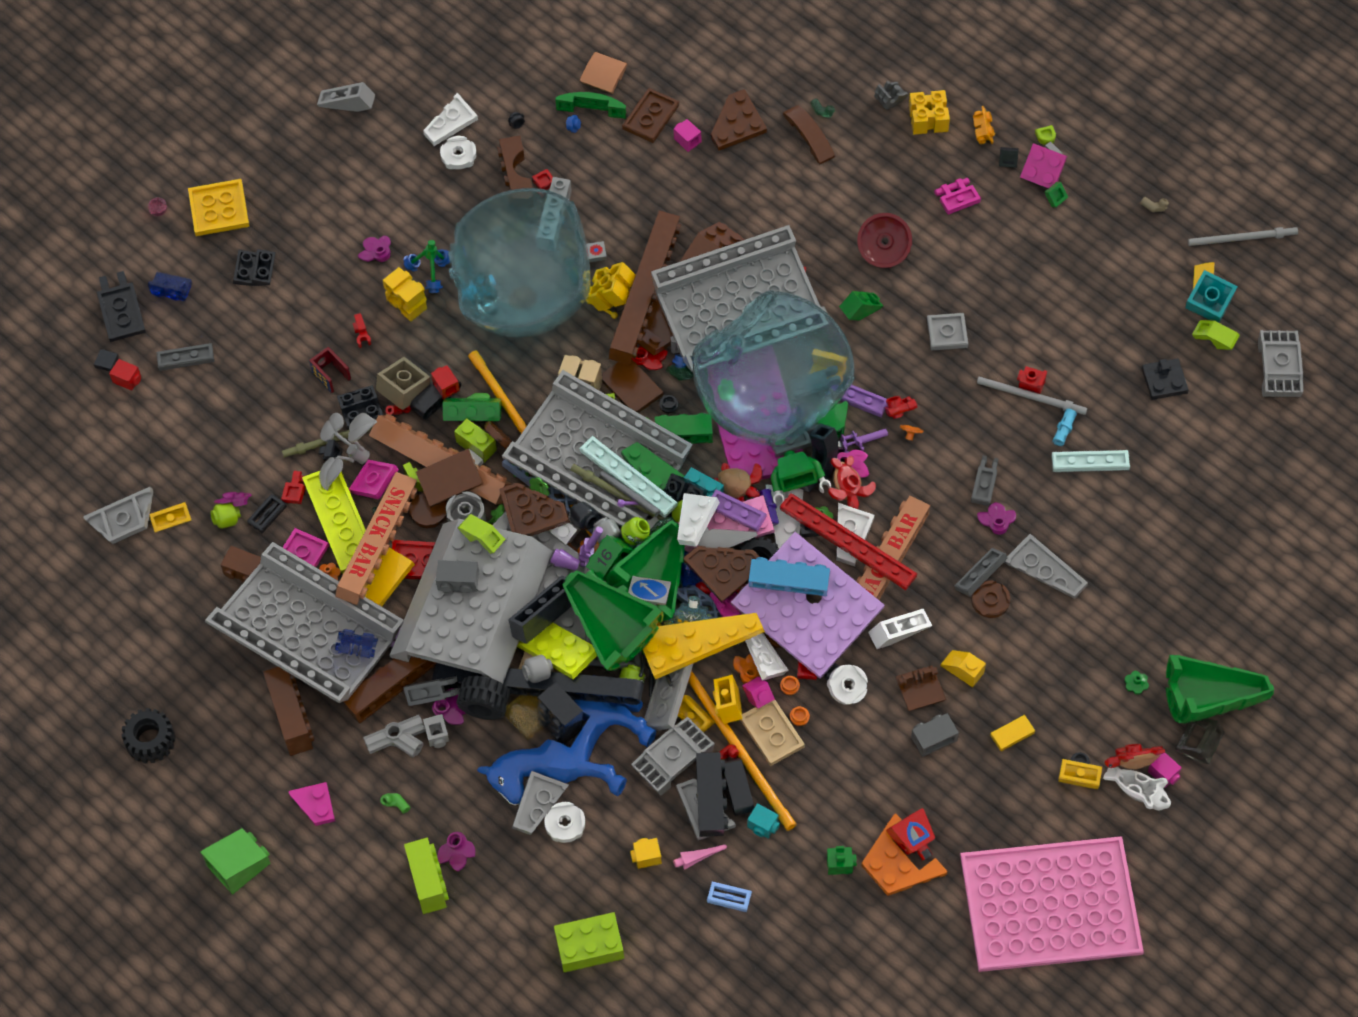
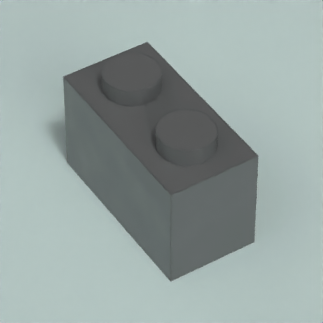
M438 560L435 580L438 590L443 592H477L479 579L478 562Z
M948 713L936 715L925 724H917L912 729L911 738L922 757L958 741L959 732Z

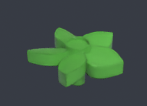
M500 504L496 510H491L493 517L489 520V524L495 523L505 513L504 505Z

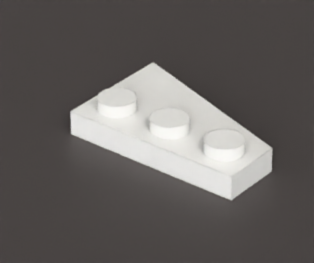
M456 93L452 102L447 104L443 112L436 116L423 130L424 135L435 146L477 121L478 116L463 98Z
M838 503V523L866 540L875 515ZM837 547L836 560L855 567L858 559Z

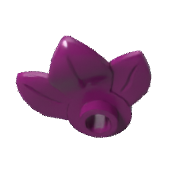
M385 235L379 238V240L375 237L366 238L363 241L365 250L358 254V258L367 262L374 259L379 262L387 261L391 253L389 248L391 244L390 238Z
M227 492L222 494L223 498L215 500L214 503L224 504L232 502L233 506H242L248 504L247 499L252 495L244 492Z
M995 502L989 506L988 512H978L977 517L982 525L990 527L994 534L1001 535L1007 531L1009 524L1016 520V513L1014 510L1006 511L1002 504Z
M458 695L435 701L432 706L433 713L436 716L442 714L445 721L451 725L463 724L464 719L462 715L466 714L456 704ZM440 707H445V708H446V709L443 710V711H440V710H439Z
M453 832L448 836L447 843L439 848L437 854L438 862L442 864L449 861L452 868L458 872L465 866L467 858L475 857V846L472 842L467 841L463 833Z

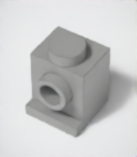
M440 714L423 719L430 747H444L446 742H449V737L443 715Z

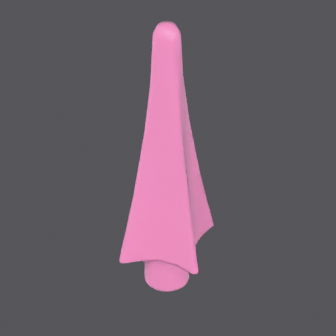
M721 845L708 849L680 852V857L673 860L674 866L676 868L683 866L685 870L697 862L725 850L727 846Z

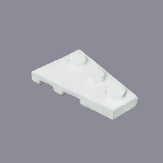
M684 493L677 537L680 545L697 547L720 503L717 497Z
M764 633L745 640L762 681L784 675L789 671Z

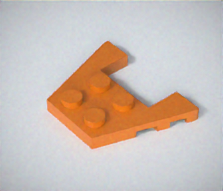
M896 813L861 864L887 896L912 888V886L922 882L926 883L931 881V879L941 878L947 875L948 872L936 858L919 870L886 832V829L902 820Z

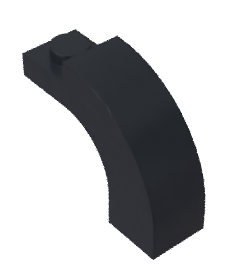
M820 423L809 435L812 443L811 457L820 462L825 473L824 478L828 480L834 469L831 459L837 458L838 436L835 428ZM818 479L817 483L799 489L810 492L817 484L820 485V481Z

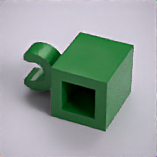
M836 846V848H827L828 875L852 874L853 867L857 866L856 854H852V847Z

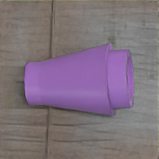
M556 548L550 563L554 564L555 567L576 571L580 560L563 549L559 550Z

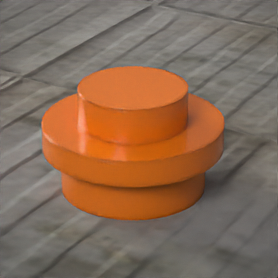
M786 676L781 680L780 689L784 694L794 695L799 691L800 683L796 677Z
M798 706L791 710L790 720L794 725L803 726L808 723L810 714L806 708Z

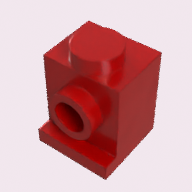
M1026 366L1024 371H1019L1017 381H1020L1019 388L1041 394L1046 381L1047 371H1040Z

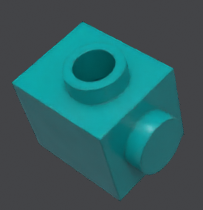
M757 803L747 819V827L757 836L769 838L772 833L775 834L780 826L778 822L779 815Z

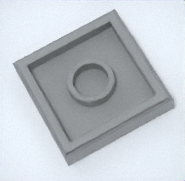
M964 313L927 315L931 350L968 348Z

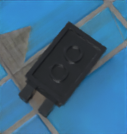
M124 271L117 272L120 286L113 288L109 287L106 276L99 277L102 290L98 291L97 295L110 342L146 333L133 282L127 283Z

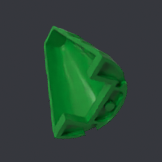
M673 520L667 522L645 538L643 543L615 564L606 579L610 586L625 592L629 591L632 576L670 581L671 585L666 605L656 604L664 614L663 621L671 619L675 613L681 563H683L685 545H680L677 540L679 524Z
M577 570L565 578L563 587L573 610L579 616L587 637L590 638L601 664L607 670L618 669L620 667L619 663L623 661L628 663L643 650L659 628L656 625L658 622L661 623L663 621L664 614L656 605L634 597L628 592L610 586L603 580Z
M1169 655L1166 668L1169 688H1166V696L1171 715L1178 723L1186 724L1222 715L1236 709L1242 710L1267 701L1274 694V686L1266 675L1180 655Z

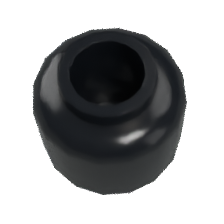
M579 502L571 507L569 519L579 529L588 530L592 529L593 525L598 521V512L588 503Z

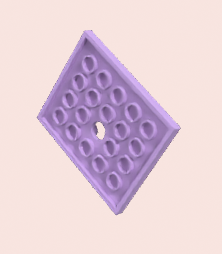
M794 532L769 561L785 560L791 564L803 562L808 566L821 564L825 565L826 568H830L827 596H822L819 603L811 604L806 599L807 594L749 587L748 583L731 601V605L742 614L757 613L765 633L821 679L882 611L885 605L798 533Z

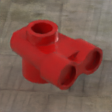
M894 396L886 400L887 407H885V412L889 417L894 419L900 418L904 415L903 412L916 409L917 403L910 396L903 399L900 396Z

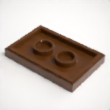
M648 88L622 125V129L654 143L679 107V101Z
M633 360L630 365L617 362L602 373V383L615 394L623 405L637 413H640L663 396V391Z
M469 449L416 471L430 507L447 501L454 495L457 496L462 494V492H467L483 485Z

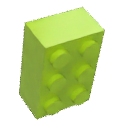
M427 837L404 844L422 913L426 914L447 908L445 901L449 900L434 843L429 844Z
M615 912L554 926L563 972L624 959V951Z

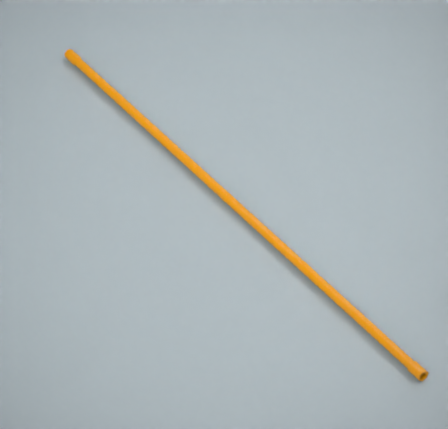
M477 350L472 351L468 358L480 372L496 398H501V405L522 434L527 425L486 366ZM691 670L688 683L729 744L735 745L739 750L738 757L741 758L743 765L776 814L779 815L778 819L787 831H790L797 825L788 810L784 808L728 723L723 724L721 717H717L714 702Z

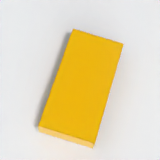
M1023 715L991 732L990 736L999 750L1003 751L1035 734V729L1027 717Z

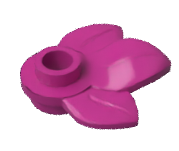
M852 450L849 453H838L837 459L839 460L853 456L854 463L851 467L856 470L860 478L868 477V468L863 463L868 457L865 452Z

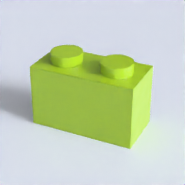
M467 418L454 431L456 443L465 449L472 450L483 459L484 463L497 450L496 440Z

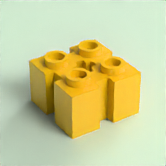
M945 90L931 91V95H924V92L910 93L909 112L910 117H912L913 135L927 134V130L934 129V133L949 131L950 117L948 108H946Z
M624 262L612 265L611 269L608 267L597 269L592 279L594 284L589 287L586 299L598 311L624 305L628 299L629 290H631L636 274Z
M398 267L383 279L384 288L387 290L385 291L386 300L395 308H398L401 314L411 322L427 309L425 288L420 282L412 281L413 278L408 271L404 272Z

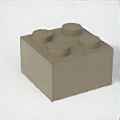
M403 357L377 374L376 390L403 410L411 404L418 394L430 385L431 377L407 358Z

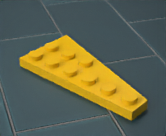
M757 613L657 626L659 628L658 631L643 648V651L656 680L765 631Z

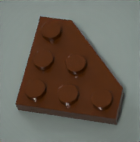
M745 89L728 95L712 130L711 139L718 151L767 133V127Z
M520 483L500 488L511 532L534 536L570 523L564 503L558 500L555 501L538 491L528 489Z
M697 546L683 558V561L718 600L723 603L749 581L751 560L759 556L754 550L748 549L734 550V548H706V546Z

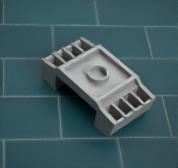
M1260 330L1258 351L1262 352L1263 397H1301L1303 394V368L1298 331Z
M686 717L645 749L631 765L661 796L671 788V781L696 761V753H712L715 743L689 717Z

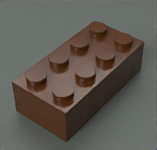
M280 667L263 671L290 756L313 749L311 742L315 740L295 677Z

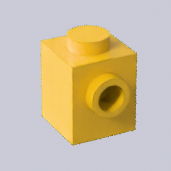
M642 838L633 843L634 850L630 851L633 863H637L638 869L662 864L657 838L649 840L648 838Z

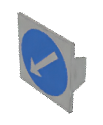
M632 576L628 593L654 605H666L671 582Z

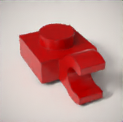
M361 313L354 315L355 322L352 325L355 334L359 333L357 345L359 348H362L361 342L367 341L370 346L372 344L371 338L366 331Z
M294 471L291 483H285L281 498L283 502L302 504L306 487L303 484L302 477L304 476L301 475V471Z

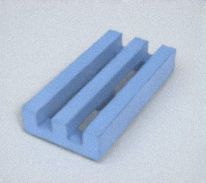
M712 881L707 903L747 912L752 891ZM714 889H719V890H723V891H727V892H731V893L743 895V896H746V898H741V897L733 896V895H731V894H725V893L716 892V891H714ZM712 896L719 897V898H723V899H727V900H731V901H735V902H730V901H726V900L714 898V897H712Z

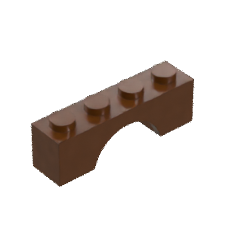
M520 135L499 139L500 146L497 147L499 158L502 157L503 161H500L502 172L506 171L504 181L505 186L510 188V190H507L509 201H513L514 207L534 204L535 196L531 178L522 177L515 172L516 166L525 160Z

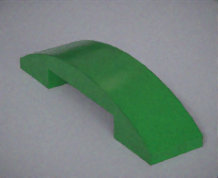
M573 92L557 96L555 99L556 110L574 112L575 107L608 111L609 117L622 119L627 117L626 105L603 94Z

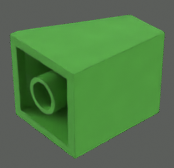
M243 828L201 851L207 867L232 895L271 864L268 858L270 854L264 846L259 847L255 843L257 839L251 832L246 833Z

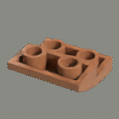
M595 52L589 60L580 78V82L613 94L628 64Z

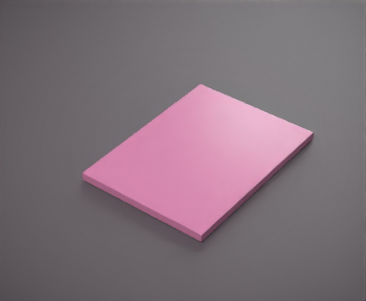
M1122 836L960 853L978 972L1143 955V945Z

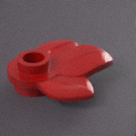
M639 346L636 359L632 358V360L637 365H643L646 369L659 370L662 368L661 362L666 358L668 352L663 350L656 355H652L646 349Z

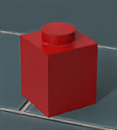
M118 359L109 373L114 384L131 391L141 381L139 368Z
M448 365L439 367L431 373L432 383L443 399L460 391L459 382Z

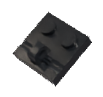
M1179 358L1172 360L1163 359L1159 360V362L1142 365L1141 369L1151 400L1188 394L1189 389Z

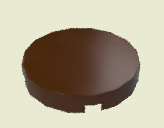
M488 421L484 425L485 430L500 442L502 447L507 449L512 440L495 424Z
M423 492L411 501L410 516L418 526L434 528L446 519L447 502L444 501L430 507Z
M985 581L972 594V606L983 617H999L1009 608L1010 593L1006 586L996 583L997 581Z

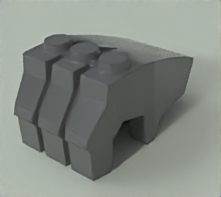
M887 81L884 87L879 84L874 91V97L879 100L881 105L883 104L886 110L894 108L908 97V93L903 91L898 82L890 83Z

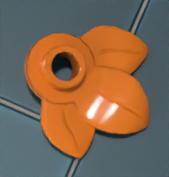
M751 653L746 659L735 656L733 666L740 673V678L744 684L757 677H761Z

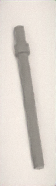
M1278 227L1267 231L1188 239V245L1195 246L1270 237L1278 239L1284 238V236L1298 235V228L1283 229V227Z
M979 377L977 384L1062 408L1063 411L1072 409L1076 413L1086 415L1088 409L1073 404L1074 402L1069 400H1058L983 377Z

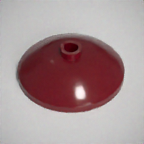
M878 213L868 218L859 229L857 237L858 249L862 257L871 265L880 268H890L900 264L908 256L912 247V233L907 223L899 216L891 213ZM887 238L889 240L888 244H882V239Z

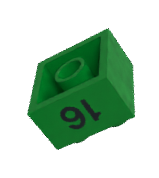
M607 535L601 540L596 552L590 556L586 568L589 570L593 569L597 577L606 581L612 567L625 558L634 547L623 539Z

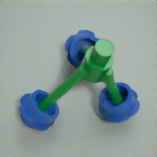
M429 240L426 249L418 256L410 254L404 257V267L415 272L420 266V259L423 256L429 259L431 280L426 281L425 289L429 293H437L443 286H441V280H435L434 261L439 267H445L451 261V254L448 250H437L435 241Z

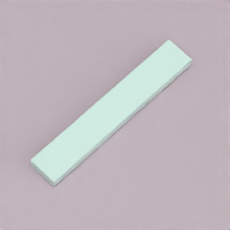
M592 436L580 447V452L601 469L659 508L662 517L666 518L678 506V502Z

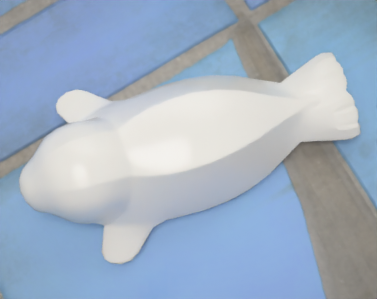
M1118 767L1108 768L1104 774V780L1116 781L1129 797L1143 802L1148 809L1160 811L1169 808L1171 805V800L1163 789L1168 784L1166 778L1152 779L1143 773Z

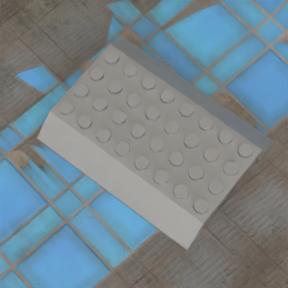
M790 225L651 271L656 296L682 359L691 372L831 324L825 307H820L795 249L796 239Z
M562 370L554 381L549 396L518 440L511 442L502 458L531 475L541 478L543 482L574 500L588 503L596 509L598 514L607 517V519H613L617 525L622 527L634 517L647 520L649 515L632 505L619 507L617 503L620 498L592 482L584 481L583 477L572 472L570 469L573 464H576L586 471H592L595 473V476L602 479L599 474L603 469L582 454L580 447L593 436L626 462L621 455V451L638 442L677 471H680L693 444Z
M456 519L444 523L440 530L390 657L409 662L410 657L414 656L479 673L483 677L492 678L503 684L519 640L512 637L508 619L537 596L553 551L531 536L495 528L506 540L494 553L490 554L478 540L470 542L461 533L458 527L464 520ZM438 560L478 562L479 579L477 592H443L438 590L435 581Z
M272 542L262 553L258 567L221 609L216 607L205 622L336 702L341 703L350 698L390 648L404 620L366 597L364 600L360 599L358 605L335 597L339 584L338 580Z

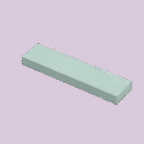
M1128 450L1052 452L1051 455L1053 472L1130 469Z

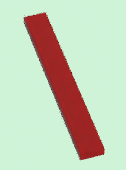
M790 493L780 505L781 511L904 590H907L917 577L915 571L794 494Z

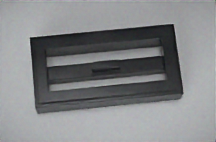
M271 494L247 520V523L263 534L287 505ZM273 501H275L274 504H273L269 509L266 510V508H267ZM264 512V515L257 522H255L256 519Z

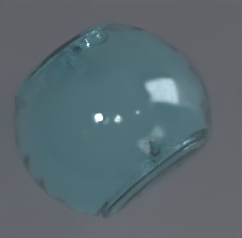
M514 189L499 193L482 201L472 208L461 219V222L456 224L454 232L455 243L450 244L451 251L448 252L449 260L452 263L449 273L451 279L455 280V285L458 288L459 307L463 316L481 329L507 337L540 335L565 323L588 299L590 292V262L585 233L574 202L569 201L566 197L544 189Z
M773 290L759 295L744 307L741 316L719 332L716 328L700 340L692 353L694 383L700 400L710 416L730 434L744 441L763 446L780 447L804 434L840 401L855 379L853 376L855 374L854 360L850 345L845 334L834 319L809 300L780 291L775 293Z

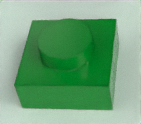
M1056 182L1044 192L1051 207L1056 208L1068 198L1061 182Z

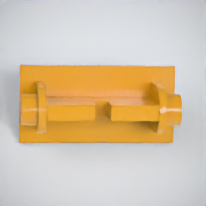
M982 106V111H975L973 115L974 126L978 128L975 129L976 140L979 144H984L988 140L991 144H994L993 136H995V133L990 124L992 116L990 111L987 112L984 106Z

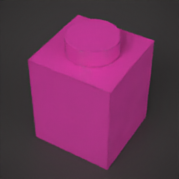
M686 119L675 126L674 140L689 152L701 143V131Z
M757 677L742 685L749 703L757 709L775 700L768 682L762 681L761 677Z
M1163 753L1149 766L1148 773L1155 779L1166 778L1168 784L1165 786L1166 788L1170 783L1174 785L1181 776L1179 774L1182 767L1168 754Z

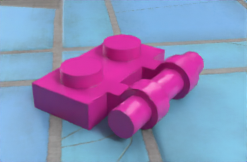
M959 178L954 183L941 185L940 188L934 190L936 196L943 195L940 197V202L948 215L980 203L981 198L974 186L966 187V185L970 184L968 178Z

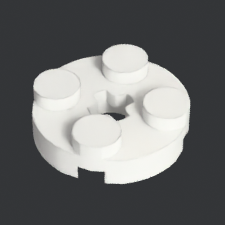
M453 136L447 139V142L444 145L442 144L440 148L442 162L448 169H464L473 166L476 159L475 144L471 143L464 136ZM457 150H460L462 154L456 155L455 153Z
M842 665L833 670L827 681V687L831 696L837 702L843 705L854 704L861 701L867 693V676L858 666ZM845 680H850L852 682L850 685L852 687L851 689L844 687Z
M570 802L555 804L545 816L547 833L555 842L567 843L580 838L585 829L583 811ZM563 818H566L567 821H571V823H569L568 826L560 825V823L563 821Z

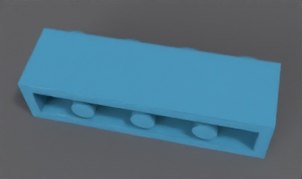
M757 557L751 560L749 587L827 596L830 568H826L825 565L821 564L808 566L803 562L791 564L785 560H776L774 562L768 561V559L763 557Z

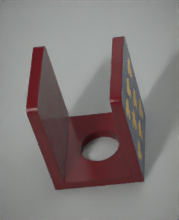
M329 346L309 360L312 373L331 393L334 392L332 380L322 370L329 363H332L348 381L351 380L348 366ZM325 357L324 360L318 364V361L321 358Z

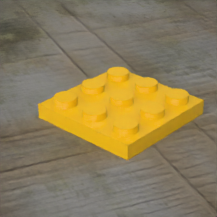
M242 179L188 188L196 236L250 227Z

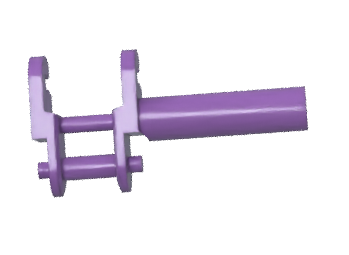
M885 428L857 437V433L852 431V434L847 436L841 434L840 441L844 444L845 453H849L847 446L855 443L861 451H864L863 443L888 436V432ZM851 438L854 439V441H852V442H849V443L846 442V440H848V439H851Z
M596 527L592 536L585 538L584 545L580 546L579 560L581 567H586L590 556L594 554V546L601 536L603 528Z

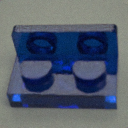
M156 272L153 282L149 281L148 283L151 294L157 297H168L175 301H186L192 286L191 279Z

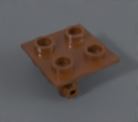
M933 665L895 676L908 711L946 700L936 675L938 674L937 668L933 667Z

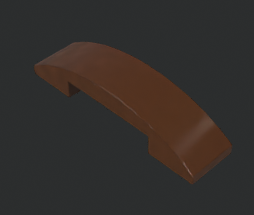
M797 105L783 112L792 127L795 126L807 142L811 154L819 165L835 157L825 135L814 119L801 106Z

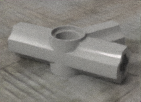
M416 715L399 723L391 722L384 729L367 735L363 739L370 754L389 746H396L414 758L421 752L423 742L414 736L426 730L421 717ZM393 732L399 733L397 736H390Z

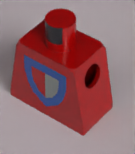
M923 808L886 829V832L906 855L917 851L922 861L933 855L927 844L935 839V835Z

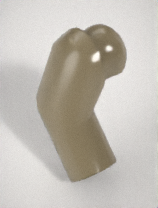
M1144 197L1140 204L1151 212H1163L1168 208L1169 202L1164 198L1160 199L1159 202H1153Z

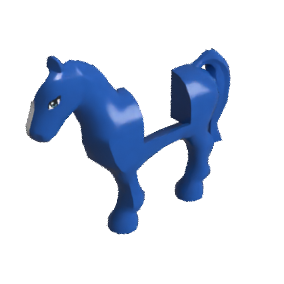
M573 700L583 710L582 720L586 721V724L570 748L548 739L538 748L511 751L499 757L492 766H482L477 771L486 774L492 787L512 805L520 804L525 790L523 785L524 777H529L531 771L563 783L571 782L582 776L597 777L608 784L612 794L619 796L625 788L627 779L617 775L614 766L592 763L589 759L599 736L610 725H621L630 729L639 738V743L647 748L653 743L656 730L648 727L647 721L644 718L636 717L630 712H639L643 702L641 701L638 705Z

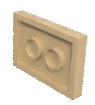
M776 700L758 709L755 707L742 714L743 719L740 721L770 766L805 748L804 742Z

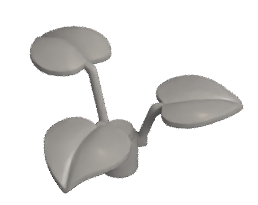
M333 413L323 425L320 433L323 441L327 442V440H331L335 435L349 446L347 449L349 457H330L323 464L319 479L325 490L328 491L331 483L342 471L343 460L350 461L351 463L355 460L360 464H364L368 460L370 452L362 447L357 440L377 421L366 413H360L351 422L348 441L338 433L344 425V419L341 414Z

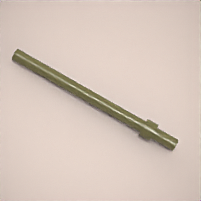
M350 430L340 432L339 434L346 439ZM334 435V437L331 439V440H335L336 442H337V441H340V439H339L338 437H336L335 435ZM318 439L305 444L303 442L298 443L295 447L282 450L284 458L295 454L301 455L308 450L324 446L327 442Z
M576 464L572 465L570 470L583 477L584 481L592 482L624 501H634L611 484L595 476V473L592 471H586ZM632 505L651 517L655 516L641 505ZM660 514L656 516L663 524L672 520L668 517L664 518Z

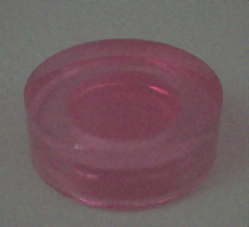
M153 198L148 203L149 211L154 216H161L167 211L166 202L162 198Z

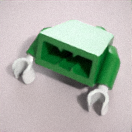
M792 450L787 451L784 457L779 458L778 466L774 468L771 474L772 489L775 492L773 497L774 503L777 505L776 502L779 498H782L784 502L785 498L781 491L784 493L817 483L818 479L820 481L819 490L821 493H824L823 485L831 488L830 481L824 478L825 473L820 462L810 456L807 457L802 451L795 453Z

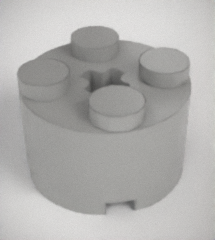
M462 492V494L452 496L447 502L446 514L448 522L456 519L465 520L469 514L486 522L484 504L475 493Z

